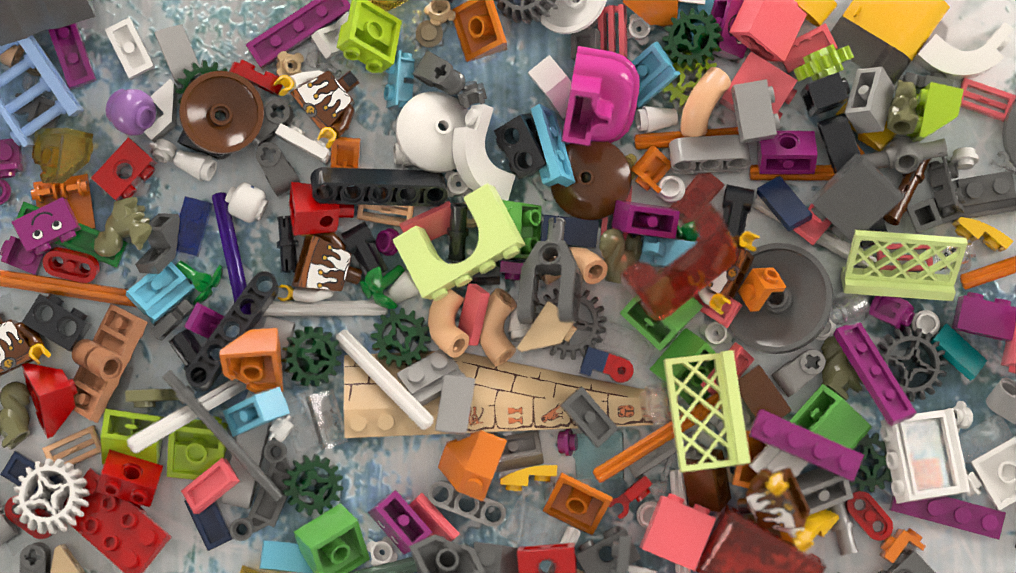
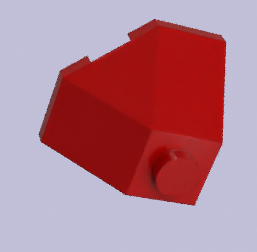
M30 363L22 364L25 383L32 397L38 422L47 439L51 438L75 408L74 395H77L73 379L68 380L61 369Z

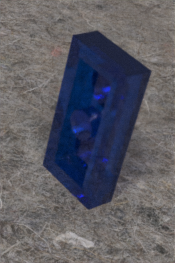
M187 196L184 197L179 215L180 224L176 251L196 257L199 256L213 206L212 203Z

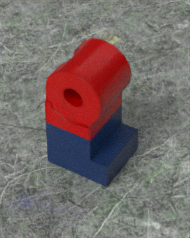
M588 346L578 373L590 377L592 370L608 375L616 383H623L631 379L634 368L627 359Z

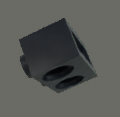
M839 72L807 83L800 92L809 118L840 107L849 98L850 88L846 78H841Z
M531 113L521 114L494 130L498 147L505 152L510 161V170L519 179L531 177L547 164ZM514 129H516L520 135L518 142L515 141L513 138ZM527 153L532 157L531 166L526 162Z
M51 293L48 297L39 294L22 323L72 352L74 345L85 337L92 326L91 323L86 321L88 315L74 307L71 311L62 306L65 301ZM50 306L53 315L50 320L44 321L41 317V312L45 307ZM69 321H74L76 331L68 336L65 333V325Z

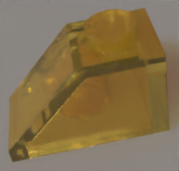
M69 128L37 130L34 136L35 145L32 150V158L34 163L39 164L42 169L40 174L42 182L46 184H63L90 162L94 147V134Z

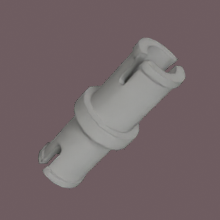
M845 502L829 507L831 512L839 515V520L832 526V532H836L841 556L859 552L851 528L854 527L853 521L850 522Z

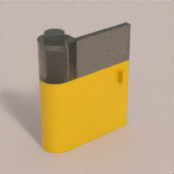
M853 0L830 33L838 49L849 45L854 58L850 59L852 62L864 69L883 67L895 86L950 6L944 0Z

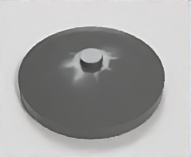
M772 243L757 247L755 252L749 251L754 260L744 281L752 268H774L779 273L786 288L783 292H771L760 311L750 312L739 293H737L735 300L743 306L729 325V328L745 345L763 353L784 354L807 346L824 330L833 309V287L825 268L811 253L791 244Z

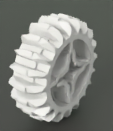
M50 458L45 460L44 465L39 461L35 462V470L30 467L26 468L28 476L26 478L23 476L18 477V480L22 482L21 487H13L14 491L19 493V496H15L12 500L14 503L20 504L14 509L15 513L22 514L20 521L24 524L28 523V528L33 531L37 529L39 533L45 534L48 530L52 535L57 533L58 528L63 532L67 531V523L73 526L77 525L74 517L76 515L84 516L80 507L89 505L87 501L83 500V497L88 496L90 493L89 490L83 488L87 485V480L80 478L82 472L79 469L74 470V465L70 462L64 464L62 459H57L54 463ZM55 475L64 476L68 483L55 485L54 482L50 481L49 477ZM39 486L37 493L34 494L36 487ZM69 497L68 503L64 508V502ZM48 508V511L52 512L53 516L47 518L39 517L35 509Z

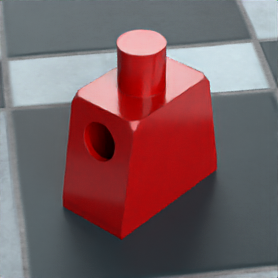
M291 182L288 205L293 235L335 232L338 229L339 218L354 217V204L319 203L313 198L311 184Z

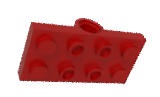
M90 468L82 477L87 480V485L83 488L89 490L90 493L88 496L83 497V500L87 501L89 505L80 507L84 516L76 515L74 519L77 525L71 526L123 573H144L172 536L146 515L145 510L140 505L96 492L100 474ZM69 497L64 502V508L68 503Z

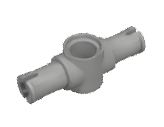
M900 137L892 141L890 147L885 148L884 151L862 154V156L876 169L895 168L898 172L905 174L916 170L919 164L923 163V160L948 156L944 138L920 143L919 141L913 142L907 137Z

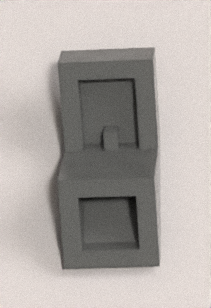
M930 198L906 208L916 234L964 216L957 208L953 209V214L943 216L942 212L938 210L936 198Z
M158 213L148 223L152 227L151 234L147 239L151 248L135 264L139 273L160 274L176 257L180 224L178 214Z

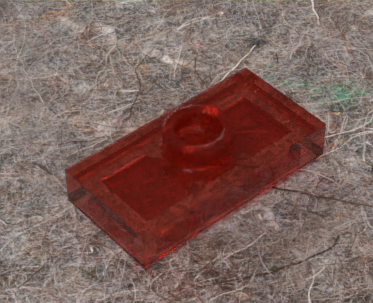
M699 173L687 186L683 198L673 203L670 208L680 211L679 220L684 224L693 222L725 184L712 173Z

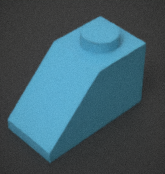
M280 387L254 395L224 410L223 413L231 434L235 437L289 414L290 411Z

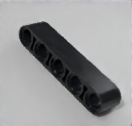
M845 113L817 122L834 175L856 153L860 154ZM883 217L867 231L888 232ZM861 240L860 242L862 249L875 245L873 241Z
M321 167L315 169L310 176L313 198L315 201L323 204L436 207L444 204L448 198L444 176L441 173L425 170Z
M261 271L251 279L188 366L185 377L194 390L198 392L208 390L222 373L221 360H211L209 358L210 352L215 348L223 349L248 330H253L276 298L279 286L272 273ZM263 281L273 283L272 288L267 292L258 290L259 284ZM253 303L256 305V310L250 315L243 314V306ZM238 326L240 332L235 337L226 336L227 328ZM198 371L207 373L206 380L202 383L193 382V376Z

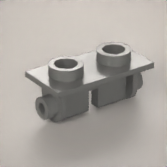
M945 156L942 157L943 163L941 164L939 161L929 163L927 171L932 188L935 189L941 186L944 188L934 192L939 212H942L943 216L953 214V209L957 208L961 213H965L962 204L966 203L963 189L961 187L958 188L955 178H958L959 174L955 163H950Z

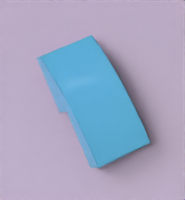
M263 541L259 569L284 573H313L301 554L298 544Z

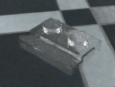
M519 498L500 535L520 546L558 544L568 524Z

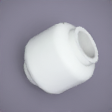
M246 182L241 183L237 188L232 186L225 199L229 203L228 212L247 223H252L255 219L259 221L269 202L265 200L266 194L264 191Z

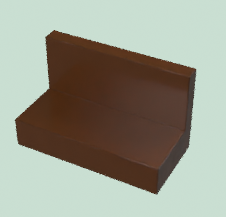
M759 364L738 379L740 396L755 417L759 410H764L780 418L792 411Z
M713 449L710 452V455L716 460L725 461L723 450ZM685 458L686 465H694L699 462V459ZM706 458L703 463H710L711 461ZM726 467L683 472L690 508L697 504L712 512H721L732 498Z

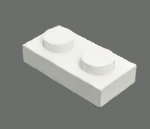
M130 18L105 29L130 80L155 68Z

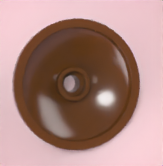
M213 71L199 76L186 88L180 102L179 116L184 132L195 145L211 153L229 154L242 150L256 138L263 124L264 107L258 91L247 79L233 72ZM221 112L225 115V119L219 121L215 118V114Z
M591 141L590 146L576 143L568 144L566 151L576 182L568 187L559 183L550 186L555 201L566 213L582 220H599L612 215L615 211L616 200L626 201L631 189L632 174L627 158L618 147L608 141ZM588 172L591 175V179L585 183L582 177Z

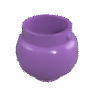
M139 89L118 90L107 101L105 111L108 120L113 123L117 130L126 135H141L155 122L156 105L150 95Z

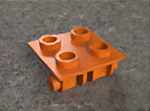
M88 174L33 182L34 189H31V197L33 200H36L37 207L41 208L63 197L67 199L78 223L93 229L96 228Z

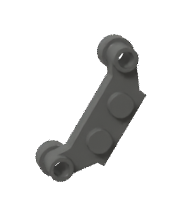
M271 441L266 444L263 451L264 457L270 462L266 475L282 492L288 488L287 485L282 483V479H289L290 476L285 470L286 468L291 469L287 458V448L282 442ZM276 446L281 450L279 457H275L272 453L273 448ZM261 487L248 517L239 518L232 522L230 526L231 536L237 541H244L249 539L253 533L268 525L275 527L288 496L283 495L281 499L275 502ZM241 524L246 525V534H242L239 531Z

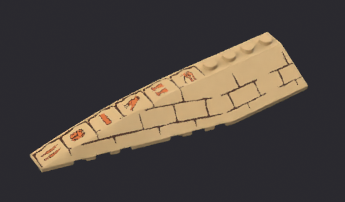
M429 351L428 354L420 353L421 359L435 351ZM465 352L459 357L453 358L460 371L466 377L475 378L467 433H474L480 430L485 432L579 428L559 406L579 387H583L617 427L666 425L672 421L670 402L667 399L669 398L668 394L509 361L500 366H494L488 357ZM391 353L393 355L401 356V353ZM371 354L400 383L397 373L407 368V364L402 363L401 369H398L396 362H393L388 367L386 365V357L379 360L377 358L378 354ZM344 355L345 438L451 434L435 431L440 397L423 406L433 417V424L426 430H422L349 355ZM415 359L412 360V364L418 362ZM661 401H667L669 404H662Z

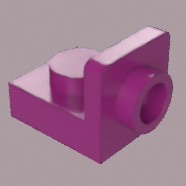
M13 139L0 140V178H13L15 173L23 172L21 146H18Z
M11 236L9 240H5L0 250L1 262L34 275H38L43 258L47 253L36 255L35 252L32 254L26 252L21 240L14 236Z
M501 261L500 274H505L506 280L520 281L523 263Z
M875 296L867 311L869 316L887 323L895 329H900L901 332L904 331L905 327L910 326L915 315L913 312L914 307L910 302L900 297Z
M197 302L184 327L209 339L225 316Z

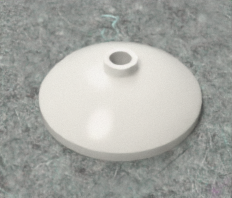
M556 0L555 4L558 6V9L550 8V17H545L542 14L541 23L551 31L560 34L579 32L590 26L599 17L607 0H580L578 3L577 0Z
M425 92L413 97L401 109L396 122V138L402 153L412 164L428 172L444 173L456 169L452 153L454 128L466 126L465 116L468 109L464 105H460L457 98L443 92ZM438 123H442L445 126L446 130H440L438 127Z

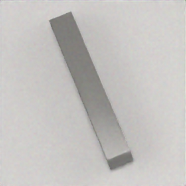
M268 316L263 329L278 328L281 357H287V353L282 348L290 346L287 338L293 337L295 322ZM282 362V373H283V376H284V372H285L284 370H285L286 364H287V363H285V362ZM248 390V394H247V398H246V399H248V398H250V397H252V396H254V395H257V394H255V393L251 392L250 390ZM272 422L237 435L236 438L238 445L260 469L264 458V447L268 441ZM232 455L230 465L240 482L222 496V503L250 509L257 481Z

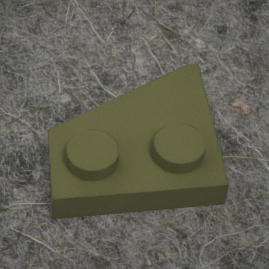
M173 389L125 391V402L134 403V408L156 407V402L178 401V399L175 397L177 393Z

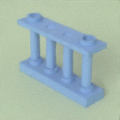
M33 35L0 46V55L14 45H21L26 52L23 55L24 59L0 75V88L29 68H37L42 76L39 78L40 82L8 104L0 94V114L12 130L10 136L18 146L22 145L26 148H31L35 145L29 137L62 113L76 117L84 111ZM46 90L48 92L52 90L57 98L55 105L25 126H22L14 113Z

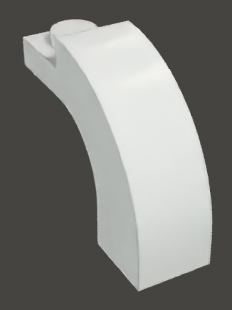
M1005 22L981 48L974 51L957 50L935 34L913 60L930 73L945 74L947 76L946 79L962 80L964 78H974L987 72L1004 58L997 50L1001 52L1012 40L1008 35L1014 29Z
M485 104L471 105V109L468 110L465 116L466 126L454 128L452 153L455 166L460 177L471 190L475 191L485 184H490L496 188L502 200L508 201L515 175L493 165L485 149V137L494 108Z

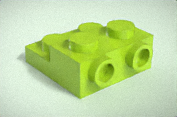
M352 0L348 21L341 25L336 48L343 51L346 59L358 60L364 63L367 71L382 73L394 65L402 21L368 0Z
M213 416L228 432V424L222 422V418ZM194 419L168 436L167 477L195 480L221 458H225L227 448L201 420Z

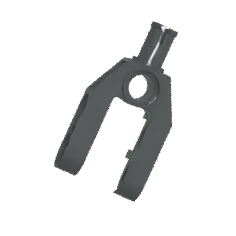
M554 217L549 218L547 240L536 243L521 267L517 303V317L520 324H532L535 320L536 306H539L540 302L537 297L539 280H542L543 275H561L558 299V317L560 322L576 323L578 320L582 274L572 251L564 240L566 220L556 217V223H554ZM557 256L554 261L549 262L551 258Z

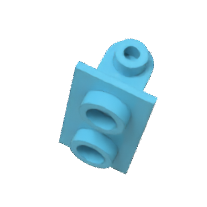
M402 50L396 51L394 65L386 69V73H388V84L384 88V99L387 100L386 108L398 105V108H403L412 99L413 84L404 83V78L414 79L412 73L414 72L415 59L412 58V53L401 54Z

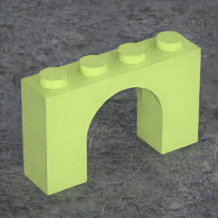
M485 184L463 197L479 229L477 247L466 260L456 264H448L443 261L436 252L426 230L418 226H414L392 239L422 298L433 299V301L444 298L449 294L447 290L454 286L462 287L472 281L471 276L478 272L486 273L496 267L495 262L502 258L507 260L516 256L520 252L519 248L525 245L494 186Z

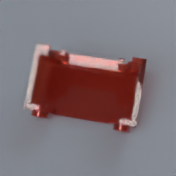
M711 202L695 215L694 227L699 234L696 239L697 243L657 274L649 264L637 262L620 274L622 285L651 319L658 321L668 318L737 261L739 255L738 247L723 218Z
M727 503L712 527L695 569L698 573H823L827 565L823 559L811 553L807 556L806 551L801 552L796 546L767 529L761 528L751 518L746 516L744 519L745 516L740 514L738 509Z

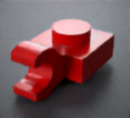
M643 475L620 496L612 499L609 505L610 508L616 503H620L623 506V511L617 515L619 519L624 518L628 514L630 502L634 499L640 502L651 492L648 489L652 485L651 481L646 475Z

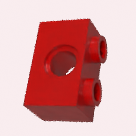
M128 137L91 179L116 201L130 198L136 193L137 189L135 187L141 180L146 181L153 175L156 170L154 166L157 162ZM125 166H131L133 169L132 175L127 179H122L120 176L121 169Z
M109 449L96 492L150 508L163 465Z
M574 542L518 547L519 573H546L540 568V563L544 560H550L555 564V570L550 573H577Z

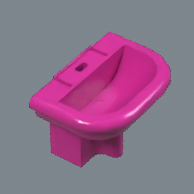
M578 46L562 141L590 146L591 141H608L612 143L620 140L630 130L637 106L640 77L634 64L625 56L612 51Z

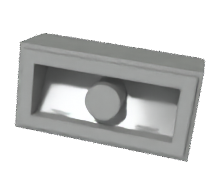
M182 24L154 32L174 81L178 85L180 83L176 81L177 78L184 79L186 76L182 71L183 68L191 71L192 62H195L200 67ZM199 73L192 77V79L198 77Z
M444 375L435 431L461 436L467 433L475 378Z
M538 430L500 437L507 440L495 473L544 463Z

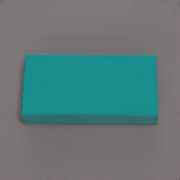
M947 323L940 328L930 341L931 344L940 341L939 346L935 348L936 351L944 350L945 354L942 356L970 381L978 375L988 361Z

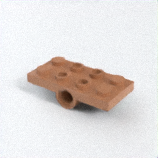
M111 303L93 340L82 339L74 345L72 359L79 365L73 378L77 389V395H74L75 412L93 422H99L114 390L119 384V379L126 365L132 358V353L139 339L144 334L147 321Z

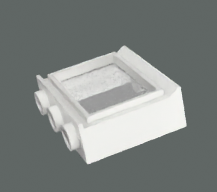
M953 408L918 413L913 418L893 426H889L885 419L881 421L880 433L883 441H885L887 451L886 464L891 472V489L896 497L897 504L957 495L970 491Z

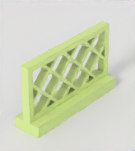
M855 230L846 266L842 267L840 274L843 292L847 294L953 301L956 293L954 285L968 244L966 238ZM861 240L873 241L875 245L865 251L859 246ZM893 242L903 245V247L892 253L886 248ZM920 245L930 246V249L920 255L914 250V248ZM947 247H958L956 252L947 257L941 252ZM881 250L886 256L874 263L869 256ZM909 252L913 259L901 265L897 258ZM937 254L941 260L929 267L924 261ZM863 260L869 265L865 269L853 268L854 265ZM890 262L897 267L892 271L880 270V268ZM918 264L924 269L919 273L907 271ZM945 266L950 269L949 275L935 274V272Z
M734 351L665 359L664 367L679 471L688 472L750 463ZM713 360L715 373L708 379L697 369L703 361ZM697 362V364L694 367L691 366L689 363ZM682 364L691 372L683 382H680L673 376L672 365ZM693 374L706 383L698 395L685 386ZM715 378L717 381V385L713 383ZM675 384H676L677 386H679V388H678L676 391H675ZM709 386L719 394V401L714 408L701 398ZM682 389L695 399L687 410H684L677 404L676 397ZM697 402L711 411L702 423L689 414ZM679 412L683 414L681 418H679ZM713 414L723 421V429L718 435L705 426ZM686 417L699 427L691 439L681 432V424ZM702 430L715 439L707 451L693 442ZM683 440L687 442L685 447L683 446ZM718 442L727 449L728 460L718 461L710 455V452ZM690 446L703 455L699 462L694 465H686L685 452ZM706 458L711 461L710 463H703Z

